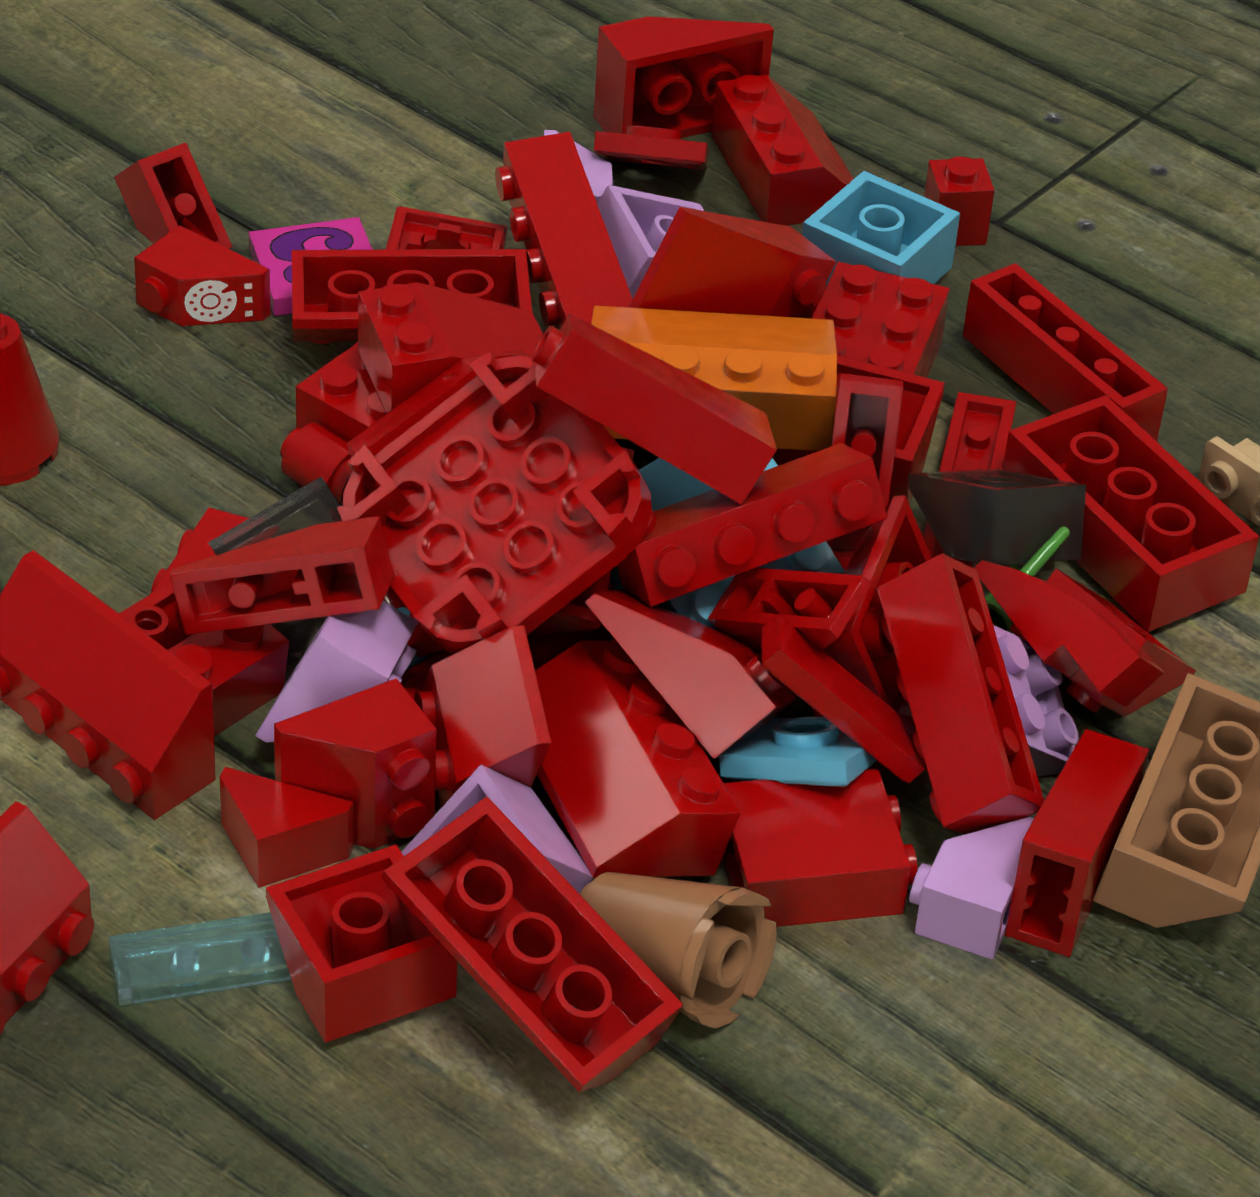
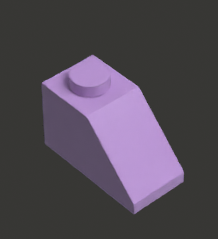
M1026 817L944 840L933 865L921 863L912 884L909 902L919 905L914 934L993 960L1005 935L1022 841L1034 817Z

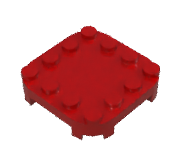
M490 351L468 363L476 374L474 379L375 456L364 444L347 462L353 471L343 492V506L337 507L342 521L380 516L394 573L390 586L426 633L449 653H458L510 626L524 625L526 635H528L622 562L643 538L653 531L656 525V514L652 509L651 492L628 452L622 449L601 423L536 387L535 368L538 364L531 361V357L518 355L495 359Z

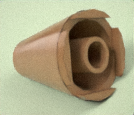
M615 872L600 874L581 890L580 895L684 1004L680 1012L693 1022L714 1029L732 1023L740 1014L729 1009L737 1003L742 995L754 999L762 987L772 962L777 936L776 922L765 918L763 906H771L767 897L742 887Z

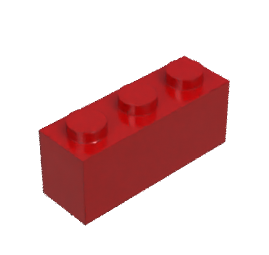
M841 373L832 446L843 443L873 458L884 506L886 507L889 503L903 381ZM872 524L826 541L845 571L855 547Z

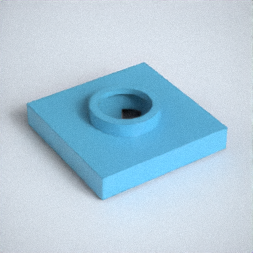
M773 717L769 722L719 756L720 777H725L726 780L752 781L766 779L776 780L781 783L846 787L877 761L824 717Z

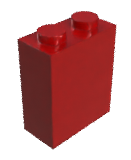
M879 769L865 770L846 787L791 784L766 779L723 783L741 812L722 857L729 885L748 888L757 894L767 897L771 906H763L765 918L776 922V927L904 914L908 885L913 884L918 871L917 858L913 845L903 844L900 835L901 812L899 802L895 795H887Z

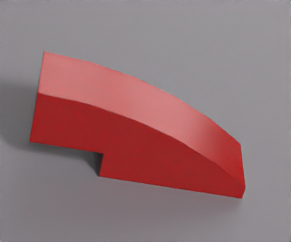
M983 560L974 567L981 581L1041 660L1068 677H1071L1081 668L1100 693L1127 707L1165 673L1135 640L1112 621L1054 585L1017 569Z

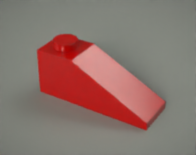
M380 516L313 525L173 568L169 574L186 635L378 610L394 578Z
M753 568L734 576L707 619L720 632L755 647L762 655L761 629L779 614L818 648L823 650L839 638L872 583L864 575Z

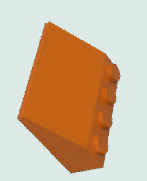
M594 306L591 325L766 413L776 448L820 451L831 447L837 395V350L833 320ZM604 426L614 439H627Z

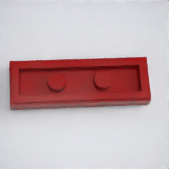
M779 614L761 629L762 667L903 782L910 783L926 769L925 761L920 758L914 746L913 733L916 730L914 725Z

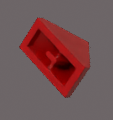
M224 767L220 774L221 824L258 888L346 860L350 857L353 851L352 801Z

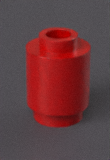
M315 422L309 423L304 427H298L289 433L280 450L282 472L327 503L333 505L338 502L343 505V492L353 471L347 463L352 458L347 450L348 442Z

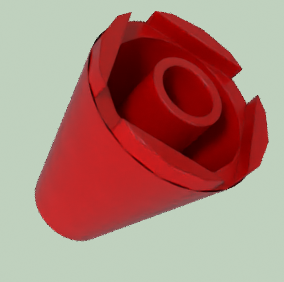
M0 313V486H7L30 480L40 474L39 465L50 456L51 461H54L59 449V430L18 323L13 318Z

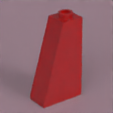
M571 314L568 315L560 330L550 326L541 337L533 352L531 361L538 364L535 368L536 387L741 505L777 451L766 413Z
M1085 729L1023 838L1004 936L1071 957L1094 902L1092 900L1143 780L1150 749Z

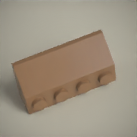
M1190 673L1185 678L1092 900L1155 928L1241 912L1260 865V702Z

